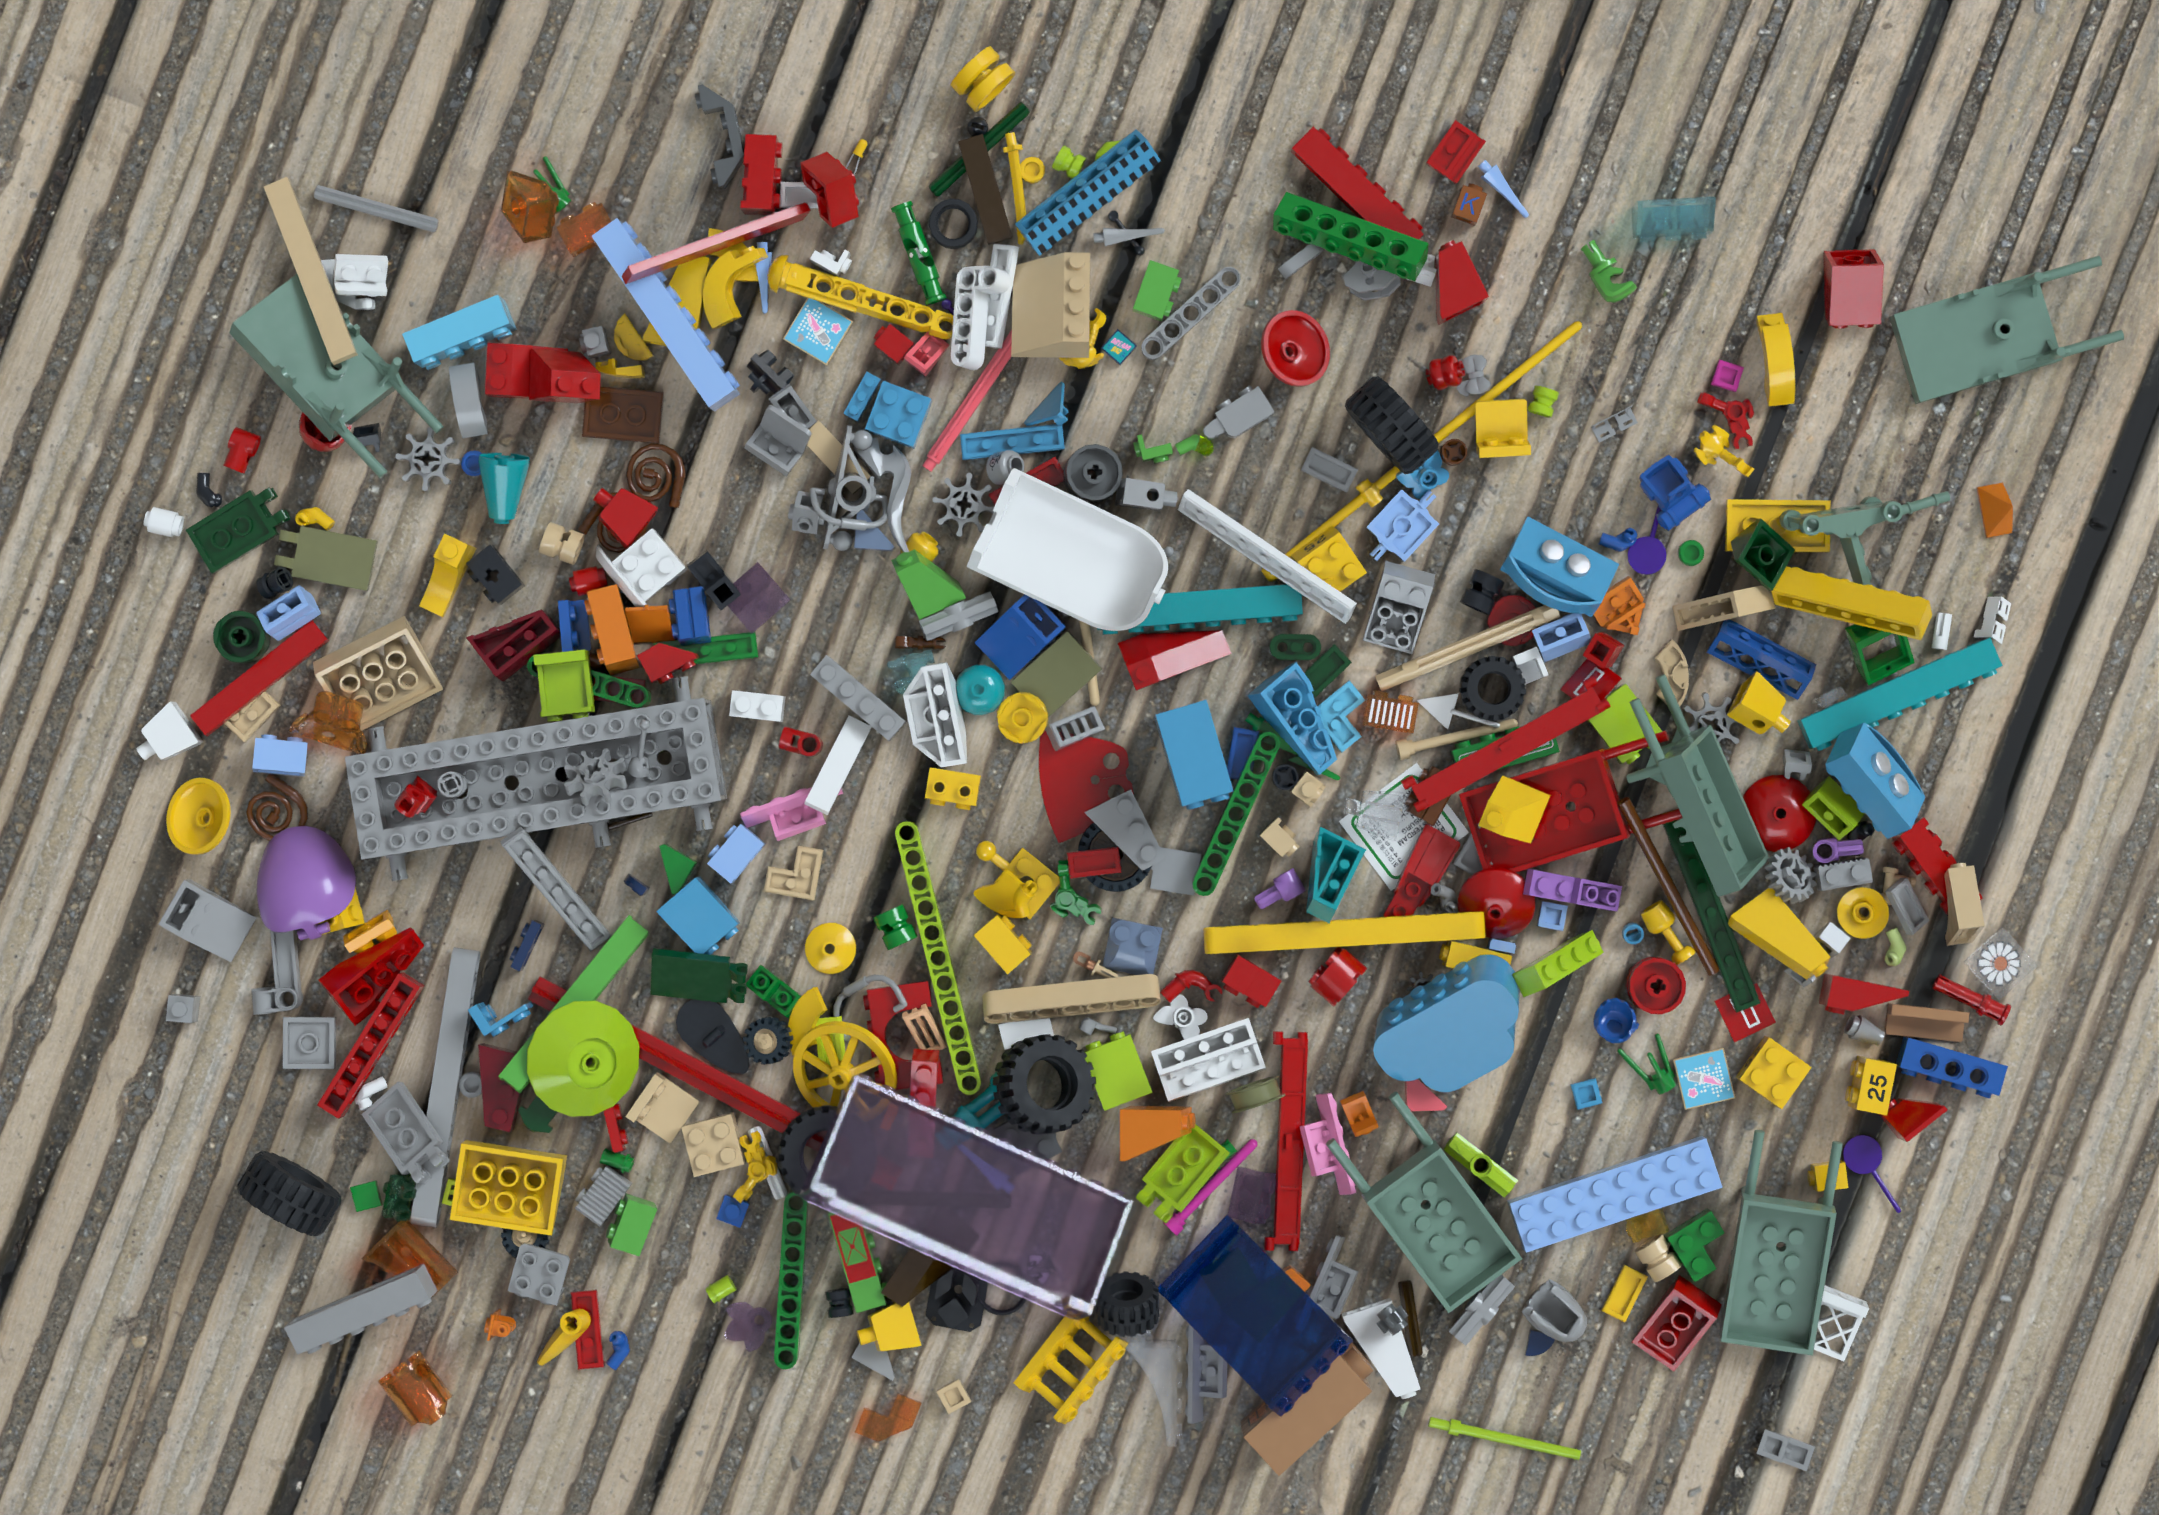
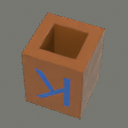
M1471 183L1468 186L1463 185L1451 218L1475 226L1487 193L1482 192L1483 188Z

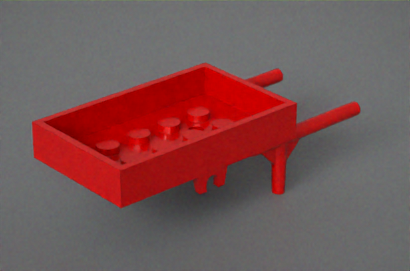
M1666 731L1655 734L1659 743L1669 741ZM1645 737L1605 750L1602 748L1510 777L1515 781L1551 795L1532 843L1505 837L1483 827L1479 829L1478 824L1499 781L1460 793L1459 797L1483 870L1503 868L1516 873L1629 838L1633 832L1618 805L1620 799L1607 760L1649 747ZM1570 801L1575 803V810L1568 808ZM1678 808L1642 819L1641 821L1644 827L1648 829L1680 819L1682 815Z

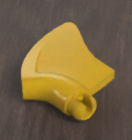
M1007 870L1000 880L977 888L973 894L985 906L1003 916L1024 918L1030 915L1029 901L1033 898L1038 888L1034 881L1028 880L1023 883Z

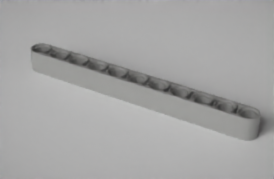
M456 947L453 948L426 1116L443 1140V1143L438 1148L448 1158L450 1157L460 1092L459 1081L463 1073L471 1021L468 1009L473 1007L480 963V951ZM429 1159L423 1167L430 1173L432 1178L425 1184L421 1181L418 1184L416 1183L411 1224L437 1228L441 1215L448 1164L443 1168L440 1165L435 1167Z

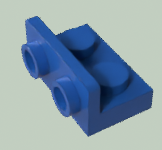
M584 600L558 601L562 652L590 651L589 616Z

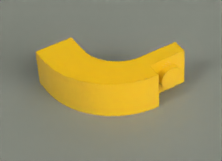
M754 246L742 250L740 254L738 250H729L719 257L710 268L703 286V307L712 329L721 328L742 317L733 298V285L737 276L743 270L768 258L764 248L755 249Z
M1783 313L1758 315L1756 324L1763 348L1765 365L1764 390L1768 406L1794 404L1795 368L1788 324H1785Z

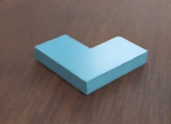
M1350 680L1318 705L1322 713L1320 717L1324 729L1328 731L1330 739L1341 753L1362 737L1346 717L1365 701Z

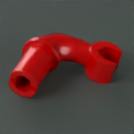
M1184 970L1180 973H1175L1176 977L1160 991V994L1169 1003L1186 987L1189 989L1192 985L1201 988L1204 991L1205 998L1209 1001L1215 1002L1210 997L1209 990L1216 989L1222 995L1220 986L1212 984L1204 974L1195 970Z

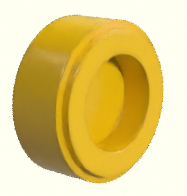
M1028 157L1020 164L1022 179L1025 182L1034 184L1043 179L1045 166L1039 158Z

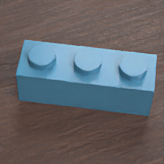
M866 371L843 414L859 422L882 380Z

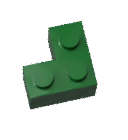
M1708 1208L1664 1234L1685 1271L1694 1282L1717 1269L1703 1246L1720 1237L1725 1232L1712 1211Z

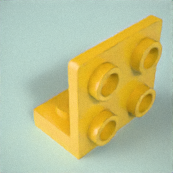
M1526 399L1475 402L1476 452L1479 458L1531 455V444L1528 441Z

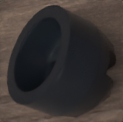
M981 117L972 118L968 123L969 134L972 137L981 134L985 135L988 132L986 120ZM972 123L984 126V130L971 127Z

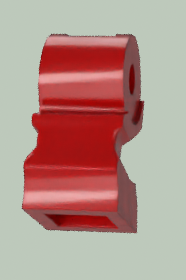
M417 775L412 784H408L394 802L395 808L401 814L410 818L415 814L418 815L420 812L425 813L436 799L438 791Z

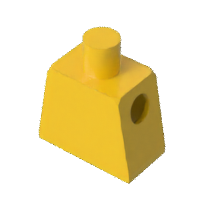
M1757 671L1742 683L1727 713L1728 717L1757 734L1765 733L1772 726L1780 733H1783L1791 723L1788 718L1781 714L1786 703L1785 698Z
M894 1302L868 1315L870 1327L857 1330L860 1345L875 1342L877 1351L922 1346L909 1302L903 1307Z

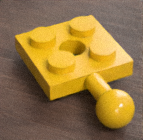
M983 841L979 843L976 848L978 858L982 861H991L1002 870V873L994 882L1000 880L1004 873L1009 870L1018 879H1021L1023 876H1029L1037 884L1038 889L1029 901L1030 915L1027 918L1031 919L1060 884L1059 876L1023 847L1009 863L996 853V846L992 842Z

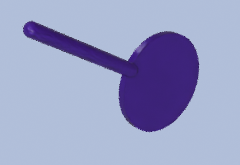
M1659 506L1657 507L1656 514L1661 511ZM1656 514L1650 536L1638 538L1636 543L1628 550L1630 566L1636 572L1644 575L1658 572L1664 566L1667 557L1664 545L1655 538L1658 527Z
M1865 1135L1850 1139L1843 1150V1159L1847 1167L1858 1174L1872 1173L1896 1212L1900 1213V1207L1876 1172L1882 1160V1150L1878 1142Z

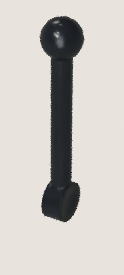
M1111 211L1108 215L1109 220L1115 222L1120 229H1126L1118 219V213ZM1135 239L1129 240L1134 246L1137 255L1141 256L1145 253V248L1139 246Z

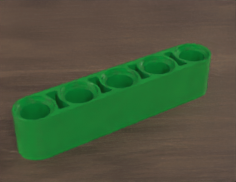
M532 656L528 661L527 668L531 675L538 677V673L535 670L534 657ZM591 670V675L596 680L595 685L592 687L593 695L637 709L647 707L650 704L652 696L650 691L644 686ZM613 682H617L620 686V691L616 696H610L608 693V687ZM636 690H642L645 695L644 700L639 704H635L632 700V695Z

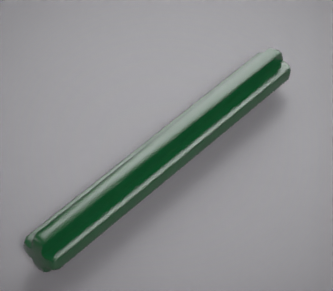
M1022 102L1017 104L983 135L988 151L1004 138L1005 134L1009 133L1029 115L1030 111ZM962 156L929 185L930 191L935 196H940L966 172Z

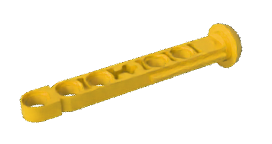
M789 255L777 257L768 269V284L770 289L776 294L779 288H782L788 292L854 313L859 312L919 332H929V335L946 340L952 338V330L948 332L943 331L939 326L943 321H948L953 325L954 315L940 310H936L935 313L928 306L865 287L863 284L797 263L792 264L788 262ZM813 279L812 288H809L810 280ZM825 282L831 289L825 293L820 292L816 285ZM850 290L854 293L855 298L845 300L841 296V292ZM871 299L876 300L874 307L869 306ZM884 302H886V309L885 311H882ZM892 306H900L904 310V314L895 316L891 313L890 308ZM919 313L925 314L929 321L924 324L918 323L915 320V315Z

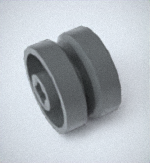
M1099 444L1085 445L1076 450L1066 461L1063 470V482L1068 493L1090 504L1099 503L1110 497L1120 486L1123 476L1122 464L1118 456L1108 447ZM1093 470L1096 473L1095 479H1091V475H1088L1087 472Z

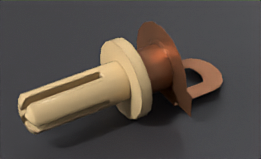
M1080 951L1074 954V962L1092 971L1091 976L1097 973L1105 978H1113L1101 971L1114 977L1119 976L1099 965L1101 960L1095 962L1090 959L1091 956ZM1079 956L1086 958L1084 964L1077 960Z

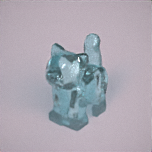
M927 650L923 653H910L900 656L895 661H888V668L897 669L905 665L909 673V677L900 678L894 683V687H896L899 694H904L922 666H926L928 662L935 663L932 650Z

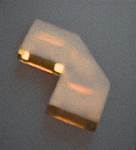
M898 1393L889 1417L865 1407L855 1433L879 1442L910 1429L914 1424L922 1402Z

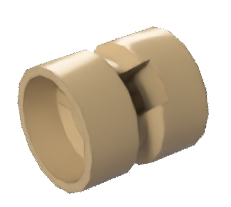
M550 522L544 532L539 553L552 558L558 555L559 560L574 565L581 552L585 534L571 529L566 532L563 526Z
M1662 1233L1645 1241L1635 1250L1642 1264H1648L1646 1270L1654 1282L1668 1277L1682 1266L1675 1252L1668 1251L1670 1244Z

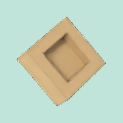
M959 1378L936 1391L948 1414L971 1402Z

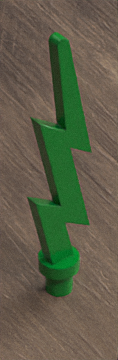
M1251 712L1248 714L1245 721L1253 726L1252 729L1254 731L1273 732L1279 738V748L1298 755L1269 723L1264 722L1263 717L1260 716L1258 718ZM1272 736L1262 740V742L1275 745V740ZM1300 756L1288 759L1289 761H1292L1308 769H1311L1300 758ZM1328 769L1321 773L1337 781L1340 780L1339 775Z

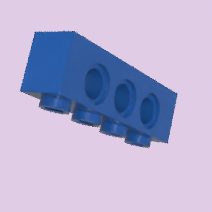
M1905 1036L1903 1037L1896 1061L1897 1067L1902 1068L1901 1073L1913 1077L1917 1076V1072L1927 1075V1081L1941 1084L1942 1080L1952 1082V1088L1965 1092L1967 1087L1977 1089L1976 1095L1990 1099L1992 1094L2000 1096L2008 1068L2006 1065ZM1929 1054L1932 1059L1931 1065L1927 1068H1922L1920 1059L1923 1055ZM1953 1061L1956 1064V1071L1952 1075H1947L1945 1066ZM1974 1069H1979L1981 1078L1973 1083L1970 1079V1073Z

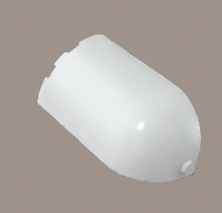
M1012 469L995 504L990 522L986 524L972 551L967 567L1099 629L1121 631L1131 629L1142 623L1148 616L1154 602L1160 604L1166 591L1161 587L1168 573V560L1157 540L1142 528L1018 469Z

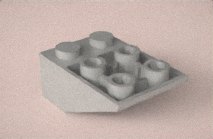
M1385 561L1363 641L1413 654L1433 590L1435 574Z
M187 879L181 884L158 925L232 962L257 917L195 881Z

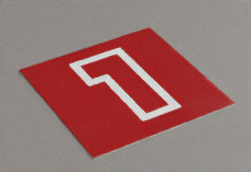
M1586 659L1560 690L1569 697L1574 698L1587 691L1582 681L1594 675L1598 685L1593 688L1601 701L1607 697L1622 678L1609 668L1603 669Z
M1757 983L1753 985L1760 1000L1758 1005L1736 1013L1729 995L1714 1001L1734 1043L1776 1023Z

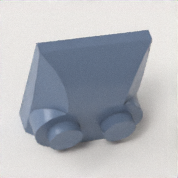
M1112 917L1102 966L1110 970L1134 975L1153 974L1163 928Z

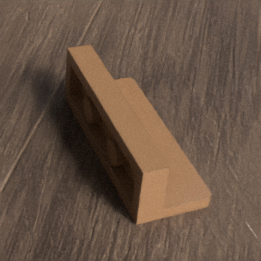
M1888 1003L1885 1033L1889 1035L1962 1042L1964 1023H1969L1970 1013Z

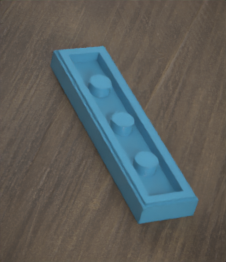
M1057 424L960 434L963 460L989 458L994 453L1005 450H1013L1018 454L1065 450L1063 427Z

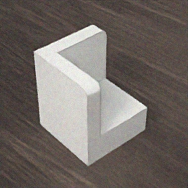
M1537 647L1511 657L1515 666L1522 671L1521 674L1525 678L1526 684L1548 676Z

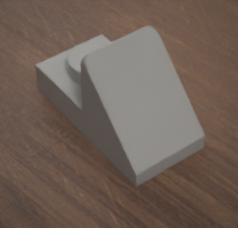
M790 384L768 398L774 407L781 408L790 418L805 424L808 428L817 422Z

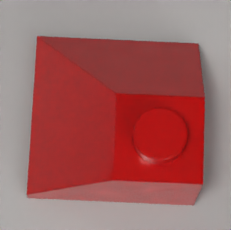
M1892 1098L1890 1099L1887 1115H1879L1897 1138L1908 1142L1948 1109L1936 1102L1903 1098L1895 1100Z

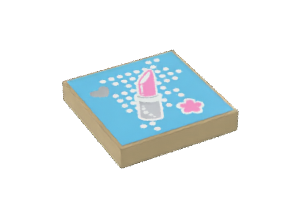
M807 298L783 340L828 366L854 322L824 303Z
M1724 1048L1672 1059L1684 1110L1735 1098Z

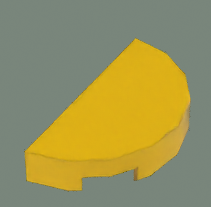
M624 313L618 319L614 329V341L618 350L624 356L635 361H645L654 357Z

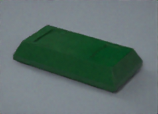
M1335 644L1304 672L1312 684L1314 698L1352 663Z

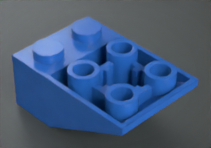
M1024 594L975 644L1010 680L1066 627L1044 603Z

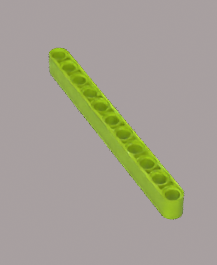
M905 821L897 826L895 836L957 1084L962 1093L972 1095L980 1089L981 1076L920 832L915 823ZM905 825L911 826L914 829V837L911 840H904L900 835L901 828ZM911 850L917 851L921 856V860L917 865H911L907 862L906 856ZM917 875H921L927 880V885L923 890H917L913 886V879ZM924 900L930 901L933 905V911L929 915H924L919 910V904ZM930 925L936 926L939 929V937L935 940H930L925 935V930ZM939 950L945 954L946 960L943 964L937 965L933 963L931 955L934 951ZM946 975L951 978L952 985L949 989L943 990L938 986L937 981L940 976ZM950 1000L955 1001L958 1005V1011L953 1015L947 1014L944 1010L945 1002ZM957 1025L961 1026L964 1030V1037L958 1040L950 1035V1029ZM959 1051H967L971 1056L970 1062L960 1064L956 1059L957 1053ZM973 1076L977 1081V1086L973 1089H966L962 1083L963 1078Z

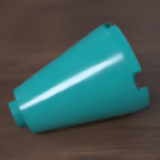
M497 452L480 454L478 463L489 518L494 519V523L509 524V520L515 519L530 465L529 456L510 453L509 456Z

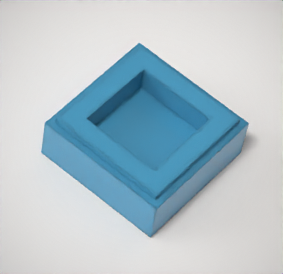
M1596 1078L1570 1084L1577 1110L1602 1103Z

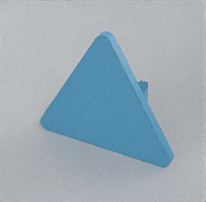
M1063 382L1058 383L1025 420L1024 424L1026 426L1052 419L1057 425L1061 426L1068 421L1065 416L1068 410L1063 406L1065 388Z

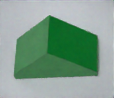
M668 844L659 845L671 893L676 895L683 889L698 862Z

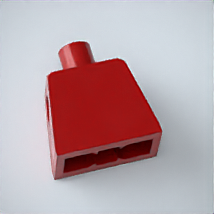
M602 488L593 499L604 508L599 515L600 522L626 550L658 511V507L624 488H621L615 496H612Z

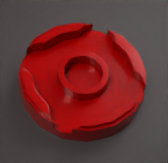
M1510 595L1502 597L1496 601L1491 614L1488 615V628L1536 608L1531 601L1522 596ZM1532 630L1503 641L1501 644L1507 646L1525 644L1533 638Z

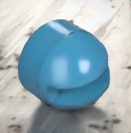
M1628 923L1622 930V936L1627 943L1638 944L1644 937V931L1639 924ZM1636 928L1638 929V931L1626 934V932L1631 931Z

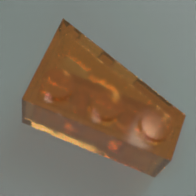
M406 1218L398 1222L362 1258L368 1263L372 1262L382 1267L383 1271L395 1275L424 1264L438 1290L433 1296L459 1273Z

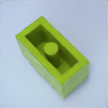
M1830 776L1816 786L1802 804L1838 840L1853 830L1865 814L1859 811L1857 802L1850 795L1846 794Z

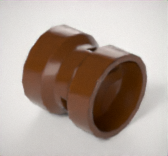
M1459 439L1448 440L1440 450L1442 461L1449 466L1459 465L1467 456L1466 444Z

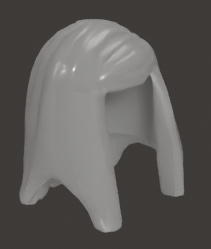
M1550 1279L1539 1287V1291L1536 1290L1531 1295V1299L1526 1302L1527 1306L1522 1309L1523 1315L1533 1327L1558 1341H1575L1584 1334L1587 1327V1317L1579 1303L1563 1286Z

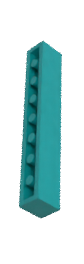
M1287 584L1165 593L1160 604L1154 602L1146 619L1139 625L1128 629V633L1144 632V627L1154 626V631L1169 630V625L1178 624L1180 629L1195 628V623H1205V627L1221 626L1220 621H1231V625L1246 624V619H1256L1257 623H1271L1273 617H1282V622L1297 621L1298 616L1303 615L1302 594ZM1097 628V631H1103V635L1118 634V631Z
M1985 638L1797 720L1809 749L1816 747L1820 751L1832 746L1831 740L1838 738L1841 732L1861 723L1876 727L1879 725L1878 720L1887 717L1888 720L1903 715L1902 710L1910 706L1912 710L1927 704L1925 700L1935 696L1936 700L1950 694L1949 689L1955 686L1963 689L1974 684L1972 679L1982 675L1983 679L1997 674L1996 669L2003 665L1991 638Z

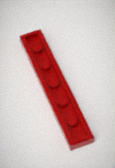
M313 620L309 621L192 713L190 717L204 735L209 736L329 640Z

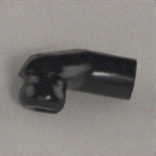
M197 473V497L207 507H219L222 503V496L219 493L215 494L210 489V473Z
M1866 821L1859 822L1848 833L1847 840L1861 839L1863 841L1868 836H1872L1875 831L1872 823Z

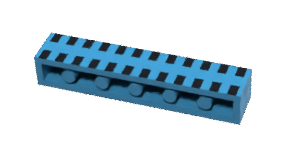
M1136 129L1015 223L1028 244L1040 256L1045 251L1051 249L1064 236L1070 234L1083 221L1089 219L1097 210L1111 202L1120 192L1130 187L1143 174L1152 170L1161 160L1148 140Z

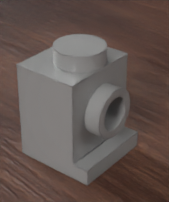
M603 326L582 330L583 334H580L581 338L579 340L582 352L587 359L611 354L606 329Z

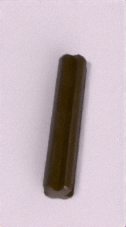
M1410 1280L1398 1282L1401 1306L1408 1314L1405 1318V1321L1408 1323L1405 1327L1407 1347L1410 1357L1422 1355L1423 1351L1413 1286Z

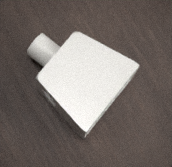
M169 702L142 728L141 732L147 741L138 746L136 750L144 760H147L155 753L161 760H168L202 744L203 740L176 702Z

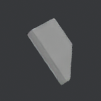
M875 1342L862 1346L860 1343L858 1344L851 1358L893 1381L895 1374L888 1351H877Z

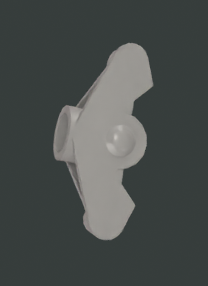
M848 425L834 478L828 484V493L830 495L828 515L835 518L838 503L848 510L839 519H850L862 509L868 512L870 503L876 497L874 477L870 476L869 481H867L849 446V443H853L856 449L866 450L872 444V436L865 430L851 433L852 426ZM848 454L858 473L844 474ZM858 481L862 485L863 493L858 500L848 501L843 497L842 488L847 482ZM827 522L823 549L827 550L829 544H833L836 550H848L852 544L851 535L846 531H838L832 534L839 526Z

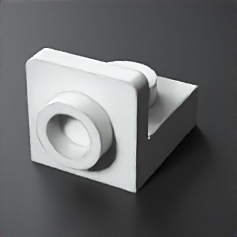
M815 250L810 258L811 263L838 277L841 272L845 274L852 263V260L849 259L850 252L844 250L838 262L834 261L836 259L834 255L825 250H822L821 253Z

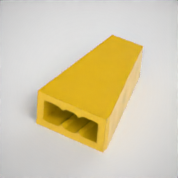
M706 255L678 265L669 283L682 300L678 303L680 307L688 309L696 320V323L693 324L696 330L701 325L704 308L703 286L712 260L706 257ZM650 322L644 333L643 341L645 343L666 346Z
M1773 888L1766 889L1730 916L1728 921L1730 928L1806 980L1813 975L1817 978L1828 969L1827 964L1831 958L1783 900L1779 896H1775Z

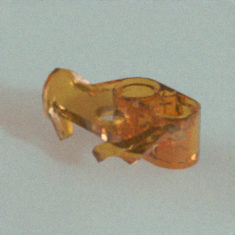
M319 692L316 695L313 711L299 716L288 730L291 734H299L302 737L352 751L356 754L366 753L367 741L364 733L360 730L364 709L363 704L357 700L332 692ZM323 732H331V733H333L335 736H334V737H326V736H324L322 733H323Z

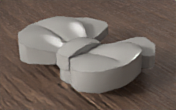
M1470 355L1464 358V360L1459 359L1458 362L1461 360L1464 365V369L1461 370H1465V374H1469V380L1462 382L1456 387L1459 393L1468 397L1469 394L1482 395L1488 392L1491 388V382L1484 377L1483 373L1487 360L1482 355Z

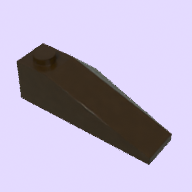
M939 1204L885 1285L881 1294L903 1307L963 1260L980 1235L960 1216Z

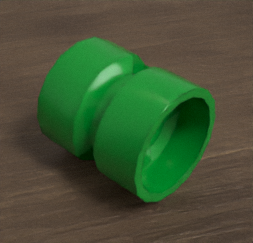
M903 904L873 917L878 930L884 932L882 939L887 950L918 937L913 925L907 923L909 916Z

